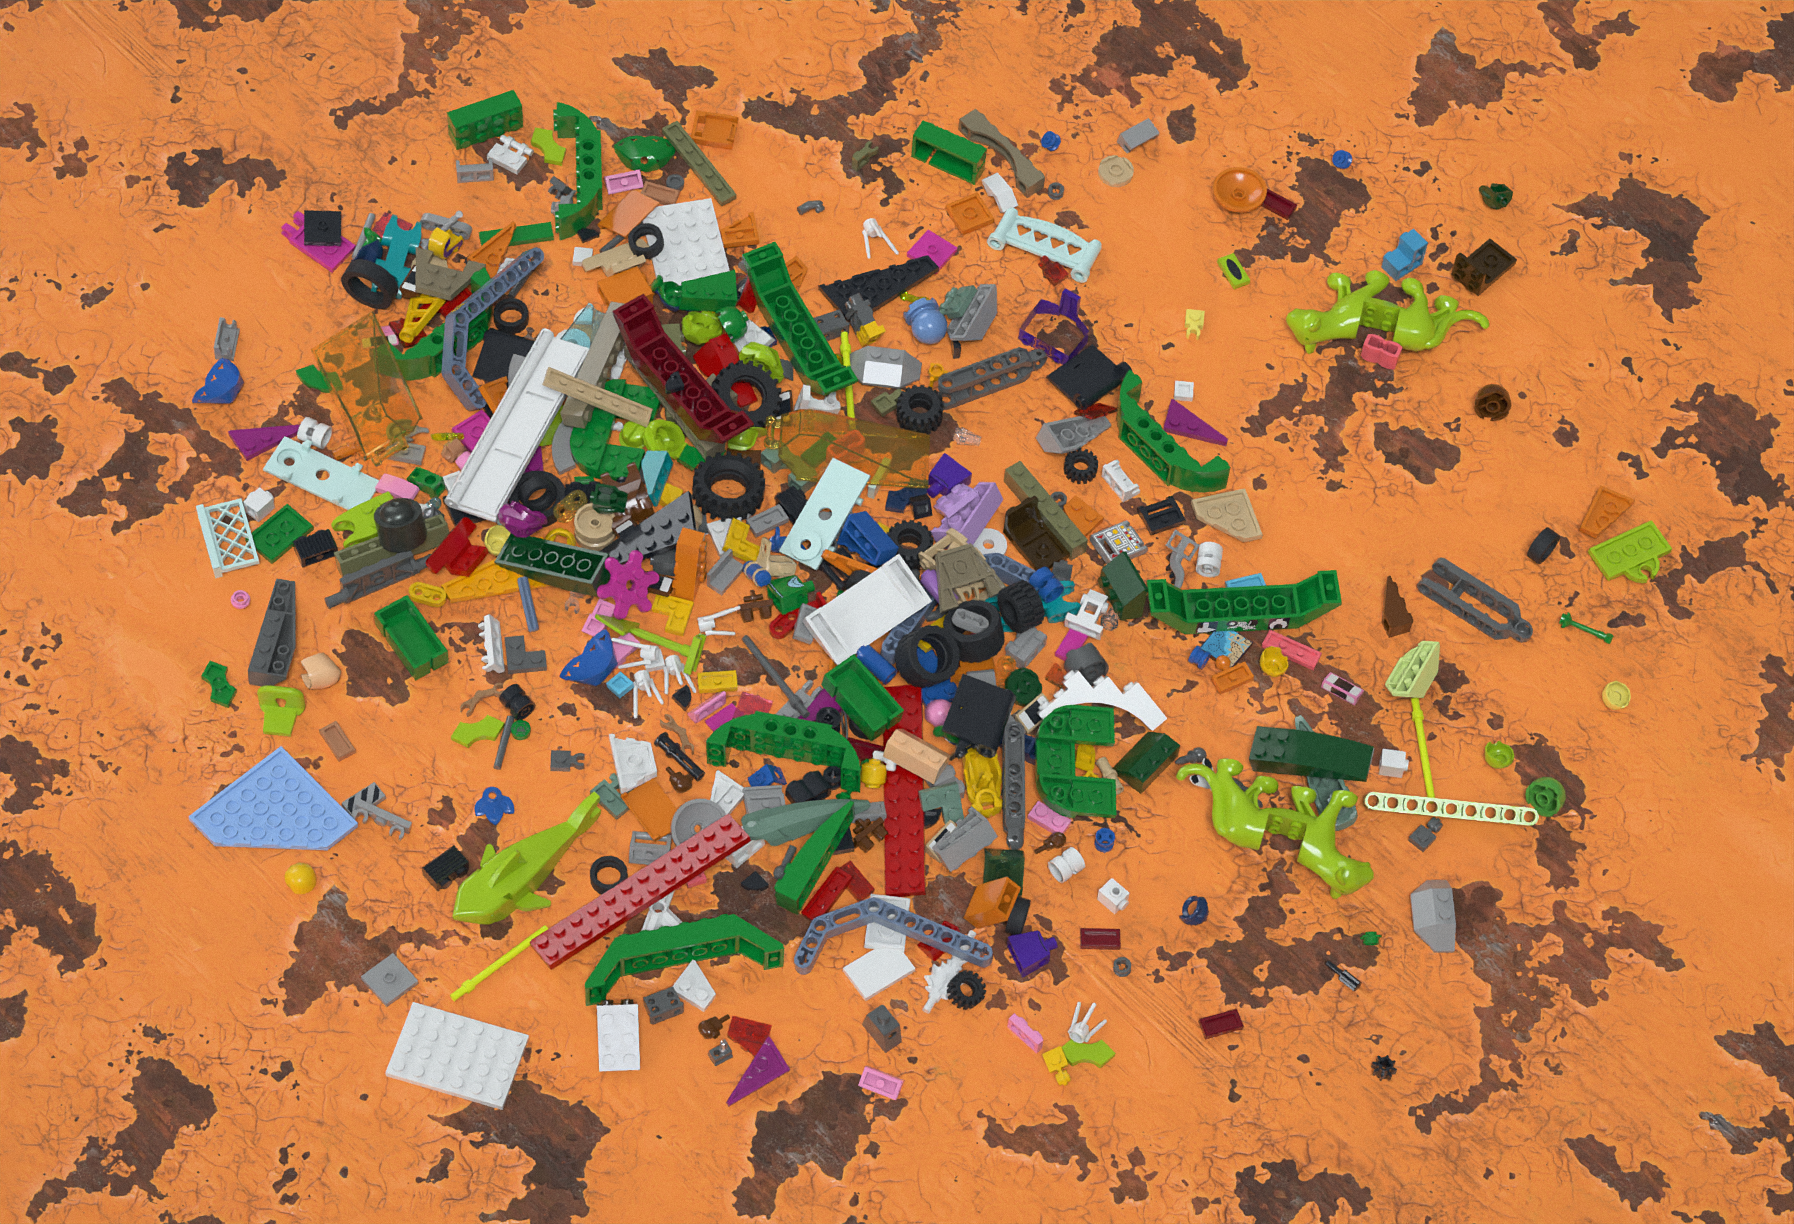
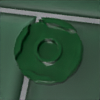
M1027 668L1016 669L1009 673L1005 679V689L1013 692L1016 696L1015 704L1020 706H1027L1042 693V684L1038 680V675Z

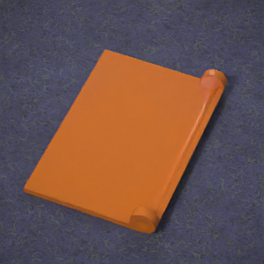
M632 189L597 225L600 229L606 228L626 238L630 231L639 225L660 203Z
M654 778L629 793L624 792L620 796L654 842L671 833V822L677 808Z

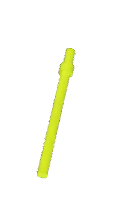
M842 332L840 354L843 357V365L851 367V345L849 344L848 332ZM850 385L845 387L848 430L852 432L856 430L853 388Z
M1413 697L1411 699L1413 708L1411 714L1416 726L1426 793L1428 798H1435L1423 727L1424 715L1420 709L1419 698Z
M544 925L471 980L467 979L461 984L460 988L450 994V998L455 1002L465 993L469 994L475 989L476 985L531 945L530 941L548 930V927Z

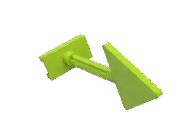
M600 614L595 615L597 620L622 636L633 633L640 638L677 651L680 655L687 657L683 673L691 675L692 671H697L707 638L706 635L699 633L693 637L691 646L682 645L640 629V623L623 619L618 620L614 617Z

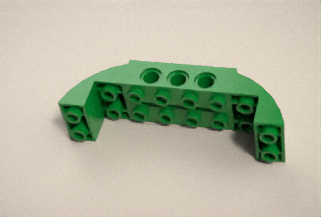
M557 102V109H553L554 131H557L558 138H576L577 204H559V211H555L556 233H559V240H564L576 235L577 231L581 230V228L588 227L595 219L599 210H603L601 130H597L593 122L580 110Z
M485 267L474 272L470 277L471 293H475L490 280ZM493 303L469 322L467 352L483 340L485 331L489 329L493 317ZM445 322L441 326L434 328L428 336L421 338L414 347L407 349L404 354L390 342L380 345L374 352L376 373L386 378L406 381L424 379L430 376L435 378L442 371ZM454 334L453 353L456 356L457 337Z
M1129 370L1123 379L1117 406L1118 438L1167 486L1172 485L1182 490L1201 493L1225 489L1231 468L1228 462L1217 455L1201 467L1199 462L1193 459L1184 447H1180L1175 442V439L1168 435L1162 426L1150 417L1146 410L1138 406L1142 380L1137 374Z
M755 711V714L740 716L724 723L706 740L707 764L726 767L731 748H735L739 751L745 750L760 755H772L777 758L793 759L797 762L803 761L814 765L837 766L841 769V789L848 792H860L861 768L856 751L850 742L832 729V725Z

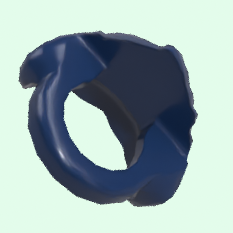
M1189 897L1183 904V915H1180L1179 918L1185 924L1191 926L1206 922L1209 915L1207 900L1204 897ZM1197 901L1196 909L1193 914L1189 915V905Z

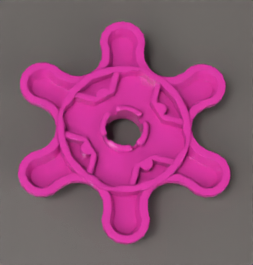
M638 550L630 552L629 559L624 565H621L615 557H608L605 560V568L609 571L611 577L607 584L598 587L597 595L601 599L612 597L615 600L616 605L613 614L618 620H622L627 616L631 605L637 606L639 611L643 613L648 612L652 607L651 602L647 598V588L659 581V575L655 571L644 572L641 568L643 555ZM628 580H631L633 584L631 589L628 590L626 583Z

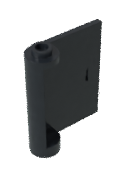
M494 328L486 330L483 336L484 344L472 377L486 382H491L505 376L508 380L509 366L513 354L526 357L535 340Z
M1092 344L1047 375L1046 378L1066 395L1076 407L1086 410L1120 386L1128 371H1132V369L1126 362L1114 364Z
M963 674L941 731L978 745L977 752L980 755L992 758L998 750L1016 696L1011 690L1003 689Z

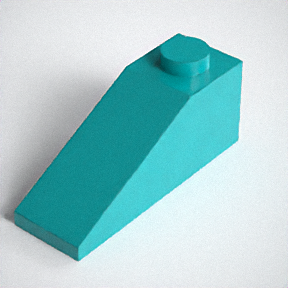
M647 451L641 462L647 493L655 507L658 506L673 466L668 451Z

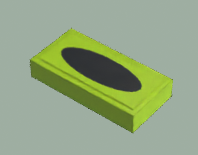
M1234 253L1218 258L1217 263L1233 289L1250 284V278Z

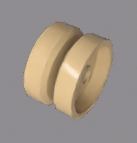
M589 503L578 509L575 514V539L581 548L600 551L616 539V534L612 530L615 514H600L592 508L593 503Z

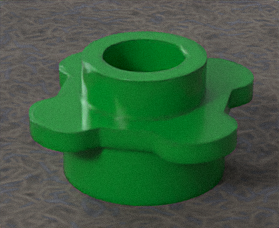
M1365 932V935H1362L1360 940H1363V945H1379V939L1382 938V935H1377V932Z

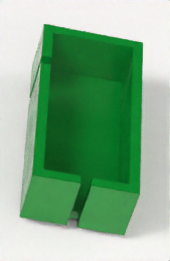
M514 89L447 112L448 135L456 150L505 134V131L511 132L523 128L522 104Z
M924 120L913 134L911 157L926 163L934 149H936L937 151L929 161V165L973 185L977 183L985 170L987 148Z
M408 595L374 612L376 627L386 637V641L415 681L429 674L431 668L436 670L449 663L448 650Z
M854 654L824 675L821 684L832 698L836 696L835 701L871 742L883 734L886 729H890L901 721L904 713L903 708Z

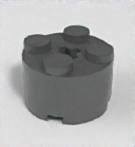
M1087 643L1077 650L1072 649L1066 654L1065 671L1068 673L1071 670L1074 672L1078 670L1091 687L1094 686L1093 682L1097 678L1108 673V663L1092 643Z

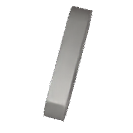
M424 213L420 220L422 223L421 227L430 231L437 227L441 229L449 221V218ZM457 221L449 228L458 237L460 235L463 236L464 240L469 239L473 230L469 224Z

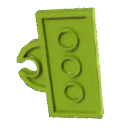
M1651 520L1589 548L1588 554L1608 581L1624 574L1634 582L1647 583L1648 577L1641 570H1648L1650 578L1653 580L1659 571L1660 562L1658 558L1671 553L1672 548Z

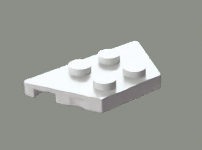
M609 734V742L621 794L657 777V768L650 742L637 741L628 737L626 740L615 738V734Z

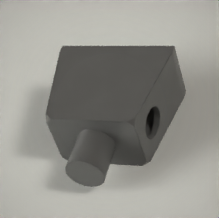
M880 1005L866 1015L862 1026L885 1053L902 1043L900 1025L884 1005Z

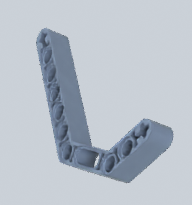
M538 247L523 252L446 316L441 372L447 384L468 411L481 409L487 403L478 389L479 386L465 368L469 322L542 263L544 253ZM454 334L457 337L456 356L453 353Z
M1001 553L983 555L988 565L995 571L1001 581L1007 585H1012L1021 580L1029 582L1030 577L1036 572ZM924 586L923 589L932 602L895 626L882 644L880 655L891 665L896 662L894 656L899 640L904 635L919 629L938 603Z
M873 897L814 918L794 957L795 970L802 975L809 974L828 938L873 922L983 968L991 965L993 951L991 946ZM871 907L879 908L876 912L869 911ZM856 913L860 915L857 919L843 924L835 923L837 919ZM891 914L897 916V918L893 920H890L887 917ZM908 922L915 923V926L907 927L906 924ZM818 926L826 927L823 931L816 930ZM926 930H932L933 934L926 935L924 934V932ZM946 937L952 939L949 943H945L942 940ZM810 943L817 944L815 948L807 947ZM968 945L970 949L962 950L961 946Z

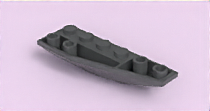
M276 578L248 668L250 685L273 686L287 678L296 649L295 581Z

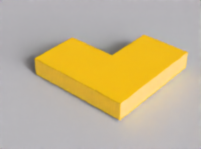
M735 518L731 520L722 547L723 551L726 552L730 548L733 550V556L746 562L756 561L760 546L746 540L750 525Z
M656 594L652 612L669 616L665 632L683 637L694 602L673 596L665 597Z

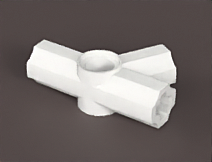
M675 891L649 907L642 930L651 931L662 926L671 927L682 923L669 909ZM659 909L662 910V912L657 913L655 912V910Z

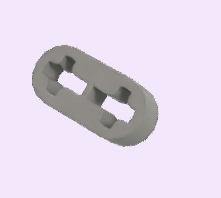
M957 609L952 616L954 625L976 634L984 631L989 626V622L985 617L965 609Z

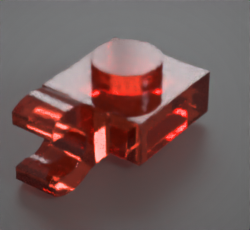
M1046 255L1039 259L1041 262L1038 266L1043 270V275L1053 286L1068 278L1069 273L1058 261L1053 264Z

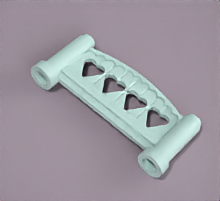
M1012 207L1006 210L996 230L987 239V244L994 250H1002L1007 243L1072 268L1071 277L1080 283L1088 280L1090 269L1102 249V244L1098 240L1094 239L1091 242H1087L1075 233L1056 224L1036 218L1019 216L1018 210ZM1023 225L1025 228H1030L1031 231L1020 236L1017 226ZM1038 231L1041 234H1046L1048 237L1036 242L1034 232ZM1056 238L1058 241H1064V244L1052 248L1050 239ZM1072 244L1074 247H1080L1081 250L1070 255L1067 245Z

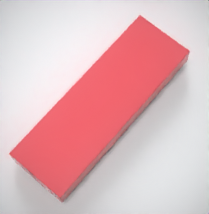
M1269 630L1261 646L1264 649L1270 646L1281 648L1282 655L1287 656L1288 660L1313 671L1322 656L1321 652L1272 630Z

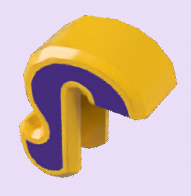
M437 227L430 235L428 250L433 251V255L441 260L447 259L453 252H457L462 247L464 242L463 236L460 235L458 237L450 229L445 232Z

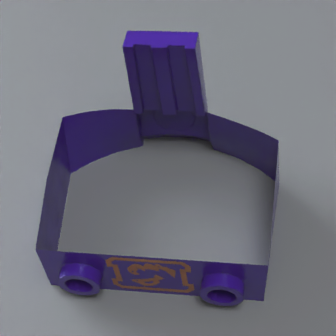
M1065 288L1061 295L1060 306L1041 299L1020 327L1018 339L1024 345L1044 350L1047 356L1052 358L1054 362L1061 363L1062 365L1075 357L1088 341L1089 330L1078 318L1081 297ZM1036 314H1052L1057 316L1061 314L1076 322V326L1083 333L1084 338L1068 356L1024 330Z

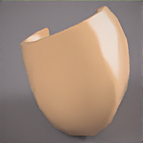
M324 652L307 657L301 661L307 674H301L300 676L306 687L310 690L328 688L340 679L341 670Z

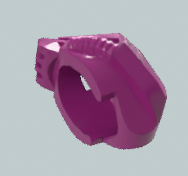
M512 501L511 504L506 503L498 512L499 522L516 537H529L540 530L542 525L548 523L543 513L532 511L517 501Z

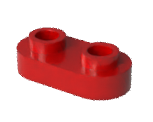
M797 608L783 615L780 613L770 623V635L775 639L785 638L794 629L799 609Z

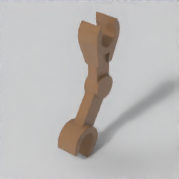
M496 683L491 689L476 691L472 699L461 704L460 713L465 708H469L470 710L466 712V716L469 717L473 714L479 701L491 696L499 698L504 690L500 692L496 690L502 689L503 683Z
M665 714V719L669 722L664 723L660 719V726L678 734L682 743L681 750L686 754L685 749H690L693 755L694 746L688 741L686 729L677 725L669 714Z

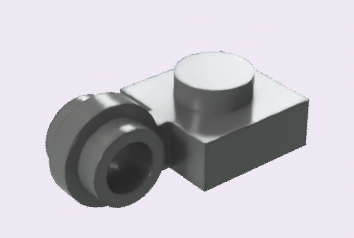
M1433 817L1427 824L1428 829L1421 824L1409 836L1408 841L1424 852L1436 840L1437 836L1432 832L1438 833L1443 827L1442 820Z

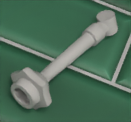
M457 211L441 230L446 231L463 216V212ZM421 239L422 243L420 246L423 249L428 250L429 239Z

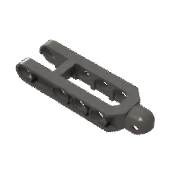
M1018 347L943 374L938 380V395L948 397L951 400L948 403H944L943 410L955 408L1025 382L1033 371L1040 369L1046 363L1047 354L1042 349L1028 352L1027 349ZM1011 357H1017V361L1015 363L1011 362L1009 359ZM1000 363L1003 367L996 369L993 367V364ZM983 369L986 373L979 375L976 373V370ZM1013 372L1017 377L1009 378L1007 374ZM996 378L999 379L1001 382L999 384H993L991 380ZM949 381L952 383V386L945 387L942 383ZM982 385L984 389L979 391L974 386Z
M1438 558L1432 565V569L1438 576L1454 585L1451 591L1441 584H1436L1424 577L1417 584L1418 590L1424 596L1494 640L1512 637L1516 641L1523 643L1529 641L1532 637L1533 628L1528 621L1521 618L1519 604L1445 558ZM1463 592L1469 594L1507 618L1508 623H1498L1490 618L1489 614L1482 613L1474 608L1473 604H1468L1459 597Z
M1016 721L1006 725L1002 739L1003 831L1006 833V843L1010 850H1020L1022 848L1025 829L1024 727ZM1015 727L1020 731V733L1015 730L1009 729Z

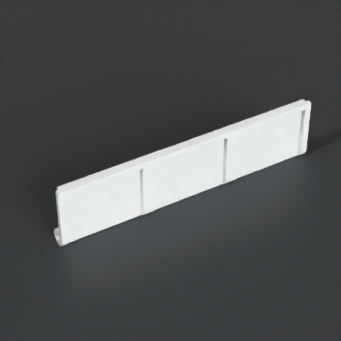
M543 328L540 331L446 496L444 502L447 506L496 523L499 509L507 503L567 396L542 385L548 367H551L577 378L590 348L555 338L553 332L549 329Z

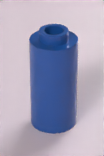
M863 645L857 650V658L883 684H888L897 674L898 670L870 645Z

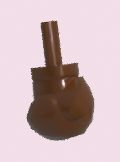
M670 767L666 768V771L671 775L669 781L677 793H684L692 788L693 777L691 774L683 775L681 772L675 773Z
M1061 832L1052 833L1043 841V846L1034 850L1035 854L1044 850L1050 851L1054 848H1062L1066 843V836Z
M727 1014L720 1019L714 1016L706 1021H701L698 1025L700 1034L705 1039L718 1038L720 1036L719 1030L723 1028L722 1023L730 1019V1016Z

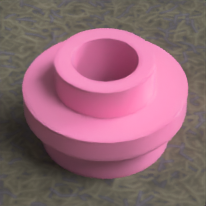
M238 590L231 596V604L237 609L246 608L250 604V596L245 591Z

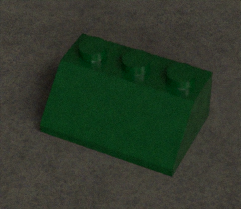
M1124 551L1102 568L1101 575L1098 578L1099 587L1108 596L1107 600L1110 601L1114 612L1117 613L1120 620L1142 617L1148 592L1146 584L1127 552Z
M1147 732L1112 769L1116 770L1119 778L1142 794L1178 757L1180 744L1165 733Z

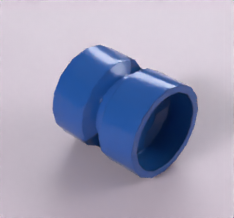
M1048 567L1038 569L1029 579V584L1036 591H1039L1038 594L1045 603L1054 601L1064 591V586L1057 578H1054L1055 575Z

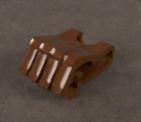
M635 462L627 464L629 474L623 483L612 480L608 472L602 473L600 476L603 484L616 486L619 490L628 494L625 513H614L615 517L631 515L635 522L639 521L641 523L646 520V517L649 518L655 514Z

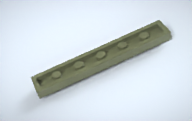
M678 121L662 128L664 136L721 206L736 199L737 194Z

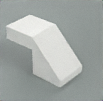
M999 173L981 180L987 195L994 196L1000 213L1005 212L1011 207L1018 206L1012 188Z

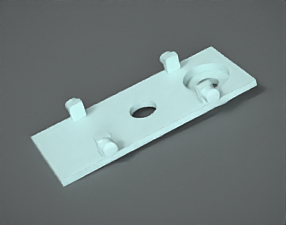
M285 436L263 468V471L346 510L372 499L377 491L375 486L379 482V480L360 472L363 465L359 463L349 467L311 449L310 447L313 442L308 439L300 444ZM291 458L295 463L292 466H287L284 464V461ZM324 470L330 476L326 480H319L316 477V473Z
M832 458L779 552L817 571L823 560L821 557L823 551L827 549L835 552L836 548L831 545L854 505H862L864 499L859 496L871 476ZM825 508L832 511L831 518L821 520L819 518L820 511ZM806 540L810 541L811 547L803 550L801 543Z

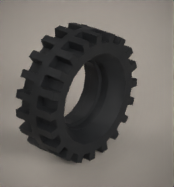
M739 360L735 365L733 362L728 364L713 380L711 387L731 410L740 412L742 409L734 404L730 396L732 385L743 381L755 386L761 393V406L755 411H743L754 423L752 427L766 428L779 412V405L782 403V398L779 397L782 389L776 387L779 381L777 378L772 379L770 377L772 373L770 370L767 372L763 371L762 364L756 367L753 366V361L750 360L747 364H743V360Z
M727 451L726 455H721L718 452L714 458L710 455L707 456L706 463L700 461L698 468H695L692 497L693 500H696L695 505L697 507L702 506V513L704 515L710 513L711 519L720 517L721 522H725L726 519L732 520L739 517L745 520L748 513L753 516L756 508L760 509L764 499L765 478L763 470H759V464L757 462L752 464V458L749 456L746 459L742 458V453H737V456L731 455V451ZM734 480L742 484L746 492L737 498H723L712 492L711 486L717 481Z

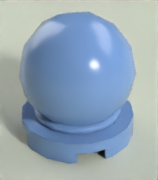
M921 298L910 304V310L903 313V318L908 325H911L913 336L919 342L932 345L945 337L948 324L944 315L938 311L939 305L934 298H931V300Z

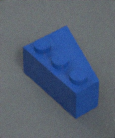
M867 511L849 514L837 541V544L848 547L849 551L860 554L861 558L875 566L885 564L895 557L899 549Z

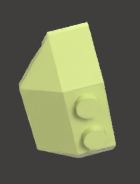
M1421 641L1417 647L1411 649L1399 659L1385 683L1392 696L1423 698L1438 673L1439 642Z

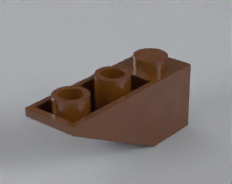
M1391 576L1387 577L1381 621L1389 638L1410 632L1413 624V617L1411 613H1408L1403 597H1400L1397 583L1393 582Z

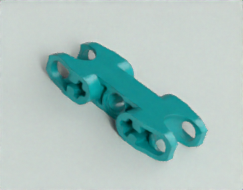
M392 214L381 241V245L389 247L386 261L377 258L376 264L386 269L395 278L398 287H400L411 268L404 266L407 253L416 255V247H419L422 223L417 221L413 229L409 231L403 230L397 225L398 215ZM372 283L371 291L376 292L378 286ZM400 290L395 296L396 299H401L403 295Z
M1060 581L1064 586V591L1054 601L1045 603L1041 598L1044 607V617L1047 616L1049 623L1065 621L1067 613L1078 615L1082 605L1078 602H1067L1062 598L1074 591V581ZM997 596L989 597L984 601L991 603L999 611ZM1001 617L1003 631L1015 632L1012 631L1009 626H1007V624Z

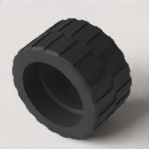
M970 600L958 604V608L948 611L944 617L943 627L956 639L960 649V661L969 663L982 662L995 656L1002 649L1005 636L1000 613L994 605L983 600ZM957 609H965L985 617L989 622V626L980 633L964 635L963 633L967 630L954 625L952 616Z
M936 625L921 627L904 635L899 640L894 656L896 668L901 677L908 684L910 683L915 687L926 688L950 679L959 667L960 649L958 648V643L953 638V635L944 628ZM920 640L928 642L937 653L938 667L935 673L928 672L919 663L917 646Z

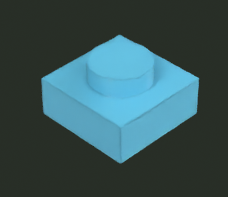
M621 671L606 683L607 688L619 698L634 688V683Z

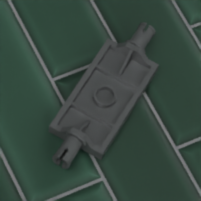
M411 550L401 552L388 559H382L371 566H365L352 574L348 573L339 579L340 592L325 597V603L328 609H331L339 604H348L420 573L421 570L428 568L426 560L431 554L415 560Z

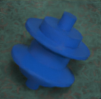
M1052 131L1046 132L1041 139L1042 146L1049 151L1056 150L1061 143L1060 136Z
M1338 150L1333 155V164L1341 169H1346L1352 163V155L1347 151Z

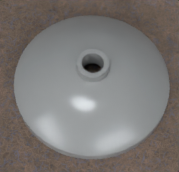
M693 799L681 805L675 812L671 822V836L675 845L678 846L699 833L694 830L696 825L702 831L725 816V811L718 804L707 799Z

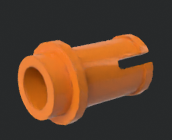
M347 442V445L332 450L334 459L338 461L349 455L354 456V453H357L354 443Z

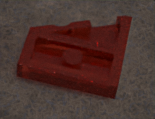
M732 1016L727 1037L734 1043H738L745 1052H749L755 1057L765 1040L770 1036L772 1025Z

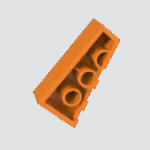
M682 528L676 545L675 577L672 582L674 589L671 596L694 602L701 582H705L707 572H705L707 566L705 561L707 556L705 551L707 547L705 533Z

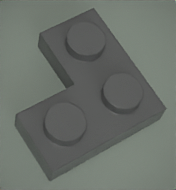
M524 635L504 637L508 674L547 671L545 650L526 652Z

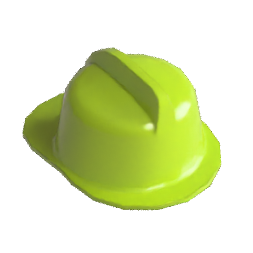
M630 420L625 423L619 434L621 446L642 449L645 446L642 436L646 427Z
M751 427L728 440V447L733 450L746 451L754 446L757 437L765 436L769 431L765 428Z

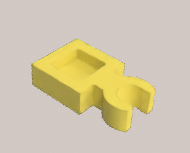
M1186 309L1184 328H1188L1186 332L1187 339H1189L1191 333H1194L1196 340H1199L1200 330H1203L1205 311Z

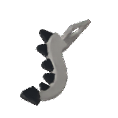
M1175 529L1165 545L1173 550L1172 553L1166 556V559L1170 561L1166 571H1171L1169 575L1171 579L1173 578L1171 583L1181 588L1185 576L1181 561L1183 558L1190 561L1197 551L1199 544ZM1175 535H1179L1182 539L1178 546L1174 548L1171 546V541ZM1191 543L1194 545V549L1187 556L1184 554V550Z

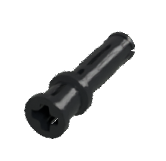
M667 732L660 734L655 740L654 745L660 747L668 758H673L697 782L705 776V772L681 750L679 743H675L668 737L669 734ZM683 759H684L693 769H691V768L683 761Z

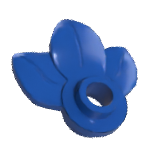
M488 787L484 790L482 798L476 802L474 810L476 816L486 815L493 825H497L503 813L514 814V805L512 800L502 795L497 787ZM494 793L496 798L490 799L489 794Z

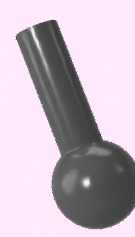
M789 846L781 865L774 869L773 875L776 880H782L784 877L785 867L789 862L791 863L797 850L795 846Z

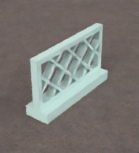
M241 498L204 507L203 504L196 506L215 578L223 577L222 573L260 564ZM239 505L240 510L236 515L229 512L231 507ZM219 511L222 514L218 519L210 516V512ZM225 515L233 518L229 525L221 522ZM237 520L244 523L241 530L233 527ZM218 525L226 528L222 535L215 532ZM229 531L238 534L234 540L226 537ZM241 536L249 539L245 546L237 543ZM222 541L230 544L226 551L219 548ZM234 546L242 549L238 556L230 553ZM245 552H248L254 556V559L244 560L242 557ZM227 556L235 560L233 564L226 566L223 564Z

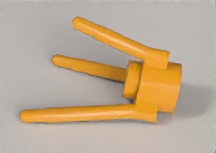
M933 362L930 363V368L927 372L930 376L929 386L932 387V390L934 382L938 381L943 374L948 373L941 364H934Z

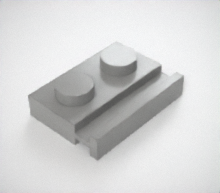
M782 785L744 787L742 790L746 814L765 808L771 809L785 805Z

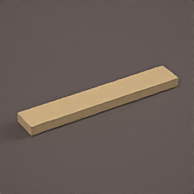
M548 367L542 385L644 427H647L653 409L551 367Z

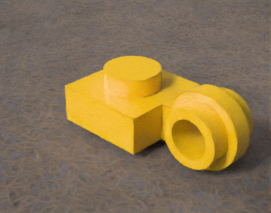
M1059 1046L1043 1053L1042 1055L1049 1072L1052 1074L1058 1071V1074L1055 1075L1060 1086L1068 1085L1071 1078L1067 1070L1063 1071V1068L1070 1065L1063 1048Z

